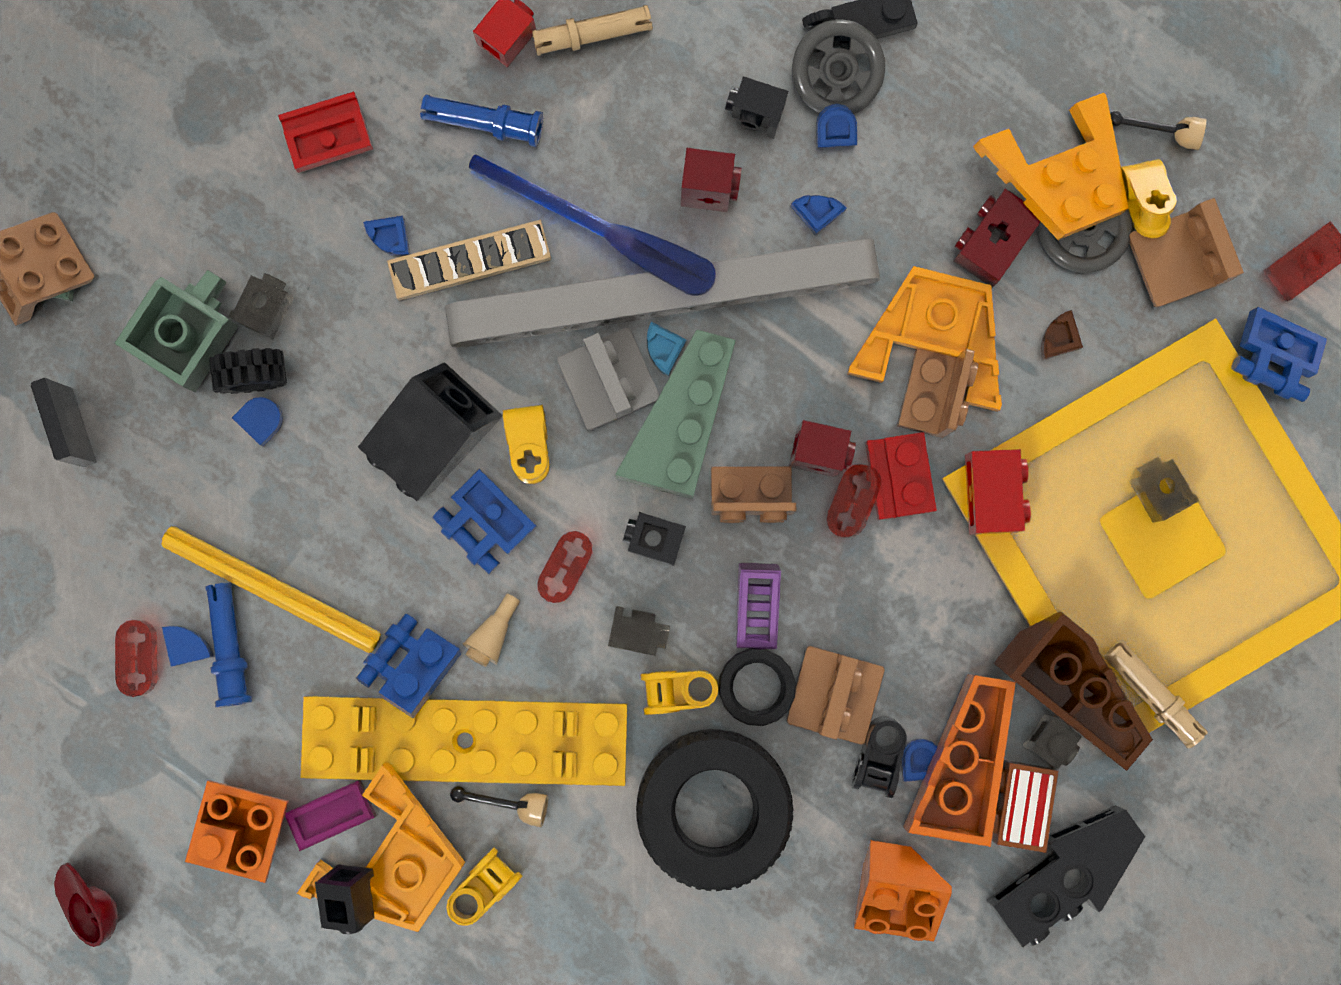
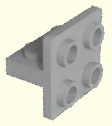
M630 328L621 329L603 338H600L599 333L583 339L585 346L557 358L560 369L588 430H593L653 404L659 397L657 388Z

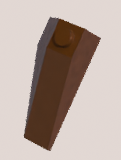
M1061 611L1020 631L996 659L994 664L1127 771L1153 739L1132 703L1124 695L1116 681V676L1104 661L1093 637Z

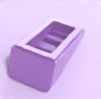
M739 563L737 648L777 649L781 569L778 564ZM749 578L770 579V584H748ZM748 594L769 595V601L748 600ZM747 611L769 612V617H747ZM746 627H768V634L746 633Z

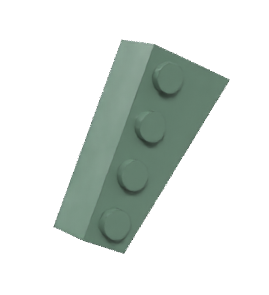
M696 330L615 474L616 479L693 499L736 340Z

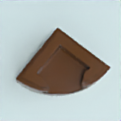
M1072 310L1058 316L1045 330L1041 341L1042 361L1083 348Z

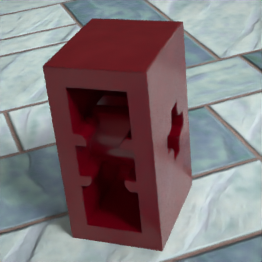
M686 148L681 187V207L728 212L729 200L737 201L742 167H734L735 154Z
M1006 188L998 198L992 195L988 197L977 213L982 218V221L975 231L967 227L954 246L960 250L954 262L984 283L991 285V288L1000 281L1041 222L1023 203L1022 199ZM995 229L1001 232L996 244L989 240Z
M803 420L796 430L789 466L795 469L836 477L843 469L847 470V467L852 465L856 442L850 441L852 431Z

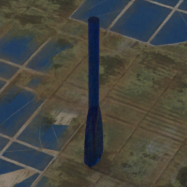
M477 154L471 158L469 169L605 238L610 245L629 260L688 295L699 296L707 293L713 287L716 280V271L709 260L649 233L627 226L611 224Z

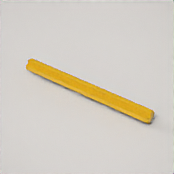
M170 526L162 537L161 545L165 549L367 653H372L380 641L381 633L175 526Z

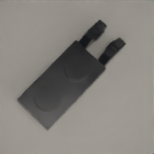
M855 0L833 6L831 10L824 9L811 13L802 19L804 29H813L823 22L836 19L854 21L866 27L877 39L913 30L918 25L911 0ZM834 36L833 48L849 47L850 37ZM815 48V49L813 50V53H814V52H819V51H821V50H818V49Z

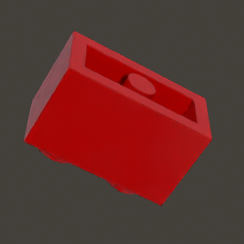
M1021 449L971 451L965 455L969 535L1019 533L1025 531V524L1030 523L1031 508L1029 500L1023 498V483L1028 482V463L1026 459H1021Z

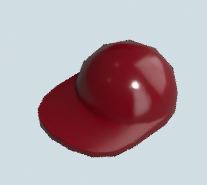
M70 863L61 865L56 873L54 887L55 895L71 929L80 940L92 947L100 946L111 938L116 929L119 919L117 904L108 892L95 886L87 887L82 877Z

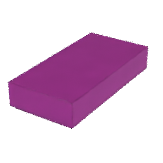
M357 780L285 813V818L299 851L376 817L371 802L362 796L365 788L361 780Z

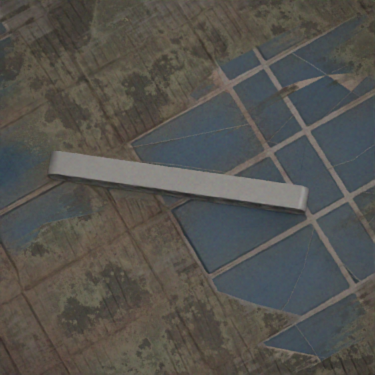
M861 239L459 301L446 305L445 311L451 346L467 347L868 285L878 282L880 275L874 240Z

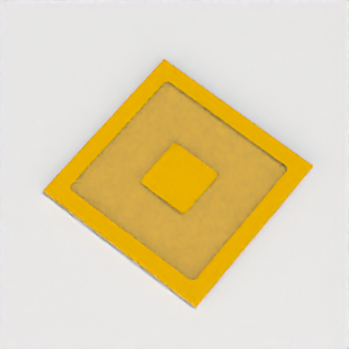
M1216 318L991 449H1021V459H1026L1028 463V482L1023 483V498L1028 499L1030 502L1031 519L1030 523L1025 524V531L975 535L1029 626L1061 611L1093 637L1102 657L1116 643L1124 640L1135 655L1157 676L1161 683L1174 696H1180L1185 701L1183 706L1187 710L1341 619V523L1258 386L1245 381L1242 374L1231 369L1234 359L1239 355ZM964 465L942 478L968 522L966 468ZM1104 659L1107 666L1112 669L1117 678V683L1127 700L1132 703L1147 731L1150 733L1164 725V722L1159 723L1154 717L1156 713L1144 699Z

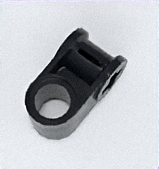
M880 716L870 722L866 741L856 761L852 778L853 789L858 790L862 786L884 792L885 797L893 798L898 785L901 761L907 743L905 729L895 719L889 716ZM885 726L894 727L896 730L895 741L888 746L878 745L876 741L877 732Z

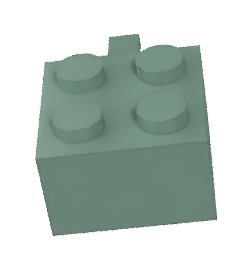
M207 270L196 286L189 283L183 291L168 280L160 277L153 283L114 344L182 387L196 393L210 371L209 358L222 353L239 327L218 313L222 303L217 298L226 285V281Z

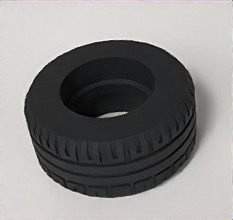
M721 729L691 732L678 737V739L665 746L647 767L637 795L636 817L639 834L647 853L654 863L664 873L666 872L669 877L675 878L677 882L686 884L690 888L693 886L695 889H704L705 891L732 890L733 887L737 889L744 884L751 883L753 879L757 880L760 875L765 874L768 868L772 867L775 861L779 859L782 850L784 851L786 843L790 838L789 834L792 831L794 817L791 789L776 760L767 750L750 738L739 733ZM720 770L736 776L745 784L752 798L753 814L747 830L738 840L726 846L706 847L695 843L685 835L676 818V800L681 788L690 778L704 771Z

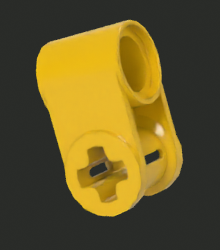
M1160 159L1121 167L1129 212L1134 228L1139 234L1148 238H1158L1165 235L1169 230L1171 224L1170 214L1174 211L1177 200L1167 178L1163 162Z
M543 405L503 410L504 429L507 445H509L513 471L526 484L542 482L547 477L550 466L546 441L548 440ZM533 455L537 462H541V464L535 465L533 473H528L525 467H520V464L527 462V456Z
M672 670L640 674L641 680L645 681L647 706L643 708L644 715L704 708L715 701L719 691L716 677L706 670L681 672ZM702 677L711 683L712 693L707 699L698 700L690 694L689 684L693 679ZM658 683L661 684L662 702L659 698Z
M495 847L468 873L469 875L453 891L447 901V914L458 925L467 926L478 921L495 902H499L523 877L520 872L514 873L497 856L498 850ZM463 894L473 896L477 901V911L468 915L461 913L456 907V898Z

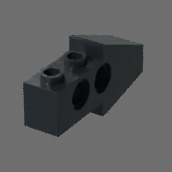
M1116 805L1050 833L1047 848L1051 853L986 901L1018 944L1022 947L1028 943L1030 946H1034L1050 934L1049 928L1062 919L1063 922H1066L1076 917L1083 910L1082 904L1084 902H1087L1096 911H1102L1145 839V835L1126 809ZM1072 869H1079L1081 879L1078 885L1074 888H1066L1064 885L1066 873ZM1039 893H1046L1048 896L1047 907L1041 912H1032L1031 901L1033 897Z

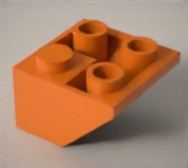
M208 780L185 862L266 883L289 801Z
M870 840L862 867L854 929L866 930L873 934L908 937L915 941L927 940L934 942L952 894V886L912 847Z

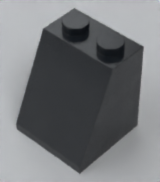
M444 362L413 376L358 448L366 454V458L372 466L383 470L396 482L397 488L404 495L419 501L432 493L503 415Z

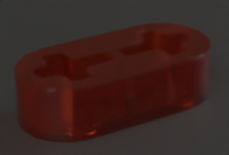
M864 464L852 465L843 474L827 515L828 527L835 535L844 538L857 536L866 526L882 483L880 474L872 466ZM865 471L867 473L866 480L871 482V487L869 489H861L856 499L854 495L858 485L852 482L855 475L862 476ZM851 503L855 505L851 512V517L856 520L854 526H847L843 530L841 528L843 522L837 519L838 514L847 513Z
M577 531L568 532L557 542L537 583L538 591L546 601L561 603L569 599L573 594L593 554V545L586 535ZM577 538L583 541L581 547L586 551L584 557L576 556L570 567L564 565L569 553L564 549L565 543L567 541L574 543ZM563 568L567 570V573L562 583L567 586L565 593L557 592L553 597L548 594L550 587L545 584V581L548 577L556 578L560 569Z
M130 620L120 625L116 631V685L120 692L126 696L137 697L146 695L154 689L158 678L157 634L155 628L149 622ZM136 626L138 633L145 634V642L138 643L137 656H135V644L127 640L128 634L134 633ZM135 660H137L138 673L145 674L146 677L145 682L138 684V690L135 683L128 682L127 679L128 674L135 673Z

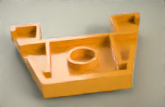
M1105 93L1077 102L1069 109L1086 142L1082 145L1031 165L1027 164L1010 129L982 138L973 146L981 158L986 155L999 169L996 174L1005 184L1011 182L1026 198L1023 203L1057 240L1121 215L1129 209L1108 100Z
M913 266L848 368L847 375L882 383L893 343L952 357H957L964 350L970 349L975 351L972 362L978 363V370L973 386H967L963 401L968 402L972 406L996 412L1000 411L1002 399L1001 395H999V366L995 350L994 337L996 333L991 285Z
M385 762L362 795L397 820L365 867L372 868L374 877L370 879L375 917L373 919L419 932L466 862L393 767ZM320 860L297 894L308 899L317 898L315 882L332 870L333 867Z

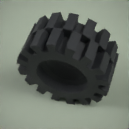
M254 348L246 351L242 349L238 350V352L229 351L224 352V354H216L214 357L209 358L212 389L215 393L226 394L231 392V394H238L240 392L265 391V389H276L287 384L284 355L280 349L272 350V348H265L260 350L259 348Z

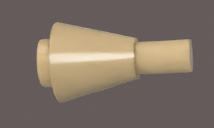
M506 593L494 615H491L462 643L468 648L465 654L468 658L484 667L488 665L489 661L494 664L498 663L509 626L507 623L520 603L517 598Z

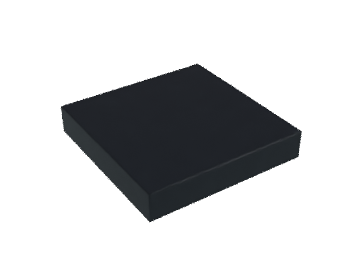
M47 378L31 382L32 385L30 386L54 459L80 467L97 463L73 388Z

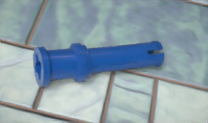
M427 94L422 100L421 109L425 110V112L422 111L420 113L422 120L491 132L500 141L511 138L529 142L531 147H537L539 144L544 119L543 112L535 111L534 114L511 110L510 105L505 104L494 109L432 97Z
M218 583L215 586H205L216 662L212 663V667H210L211 674L216 676L218 700L215 701V708L252 703V696L247 695L244 672L248 668V663L245 662V658L240 657L232 583Z

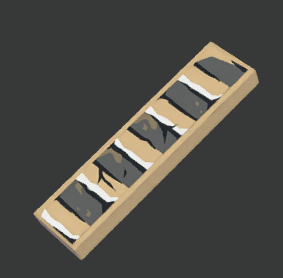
M540 219L387 260L396 297L398 301L552 259Z

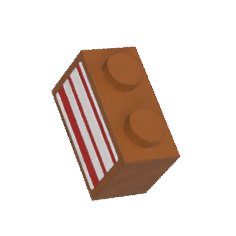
M1004 760L992 835L994 843L1046 853L1059 771L1050 767Z

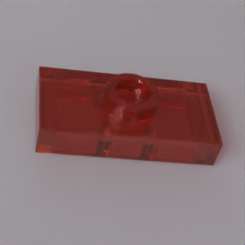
M1330 221L1263 270L1287 302L1341 263V234Z

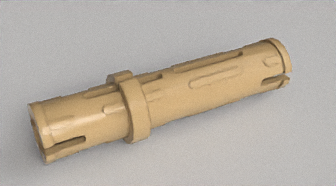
M643 5V7L580 21H574V18L566 19V24L532 30V36L537 56H540L544 53L572 48V51L580 50V45L647 30L651 31L653 27L652 22L649 21L651 15L648 5Z
M1124 640L1119 641L1107 651L1103 658L1120 673L1123 679L1156 713L1154 715L1159 723L1164 722L1178 736L1187 749L1194 747L1204 739L1208 731L1183 706L1185 701L1180 696H1174L1144 662L1135 655Z

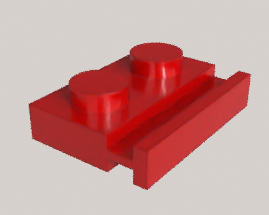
M354 91L278 115L294 168L298 173L373 150L358 98Z
M924 432L867 440L865 442L877 520L937 511Z

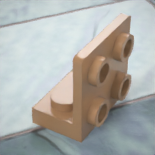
M1215 198L1201 202L1190 211L1170 218L1169 230L1161 237L1148 238L1142 236L1137 231L1129 234L1131 249L1153 306L1156 308L1227 283L1244 273Z
M52 212L0 231V300L15 326L31 320L37 303L93 281V272L57 213Z
M917 348L914 353L897 427L944 438L955 431L958 425L963 426L969 406L968 402L963 401L967 386H973L978 370V363L972 362L975 351L966 349L959 356L952 357Z
M792 466L711 467V515H720V523H743L746 520V515H760V523H783L787 520V515H792L796 512V503H792Z

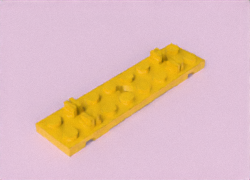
M304 696L300 778L373 780L381 766L387 762L403 781L625 786L627 703L428 699L416 716L411 718L383 698ZM461 733H469L472 736L473 743L471 747L463 748L459 745L458 737Z

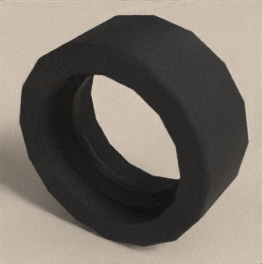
M748 649L735 654L725 664L719 676L718 692L724 708L734 719L746 725L765 726L778 721L789 711L795 699L796 681L791 667L781 656L766 649ZM752 663H763L771 667L778 674L781 683L780 695L777 701L770 708L762 711H751L742 707L736 700L733 692V681L737 672L744 666Z

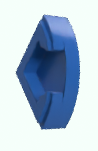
M820 195L802 196L794 200L790 205L815 236L847 209L837 199Z
M403 215L363 222L368 236L379 249L396 257L410 255Z
M180 626L162 627L171 667L214 657L209 644L194 631Z

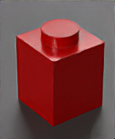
M498 0L473 30L476 43L508 68L533 37L532 30H536L533 11L520 0H514V2L511 0Z

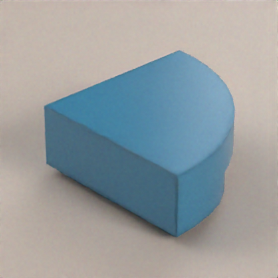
M651 322L647 333L648 353L654 365L663 374L669 376L687 340Z

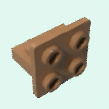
M808 646L796 683L795 699L788 712L787 723L818 732L820 735L837 740L839 738L861 745L864 744L884 675V667Z

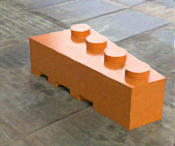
M967 674L937 745L936 752L931 759L925 778L920 785L903 828L908 833L991 847L1016 682Z

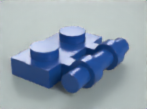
M1257 307L1249 312L1239 345L1253 352L1251 361L1239 355L1234 359L1231 369L1242 374L1243 379L1251 384L1257 385L1261 383L1274 389V394L1284 399L1292 397L1300 402H1304L1310 394V388L1299 383L1301 375L1310 378L1318 373L1327 339ZM1270 361L1284 367L1282 375L1268 369Z
M480 469L451 496L462 509L453 517L442 507L432 517L442 527L441 533L448 540L453 538L467 552L466 558L474 566L478 564L488 575L500 564L489 553L495 545L498 544L509 555L537 527ZM471 519L487 533L480 542L464 528Z
M404 614L397 625L392 624L386 631L385 635L387 638L375 654L370 653L363 661L365 667L356 679L368 688L378 676L385 680L386 683L378 692L380 697L411 718H414L460 657L461 651L458 647L428 628L418 640L414 639L409 634L418 622L410 615ZM402 648L408 654L399 666L394 669L387 663L397 650Z

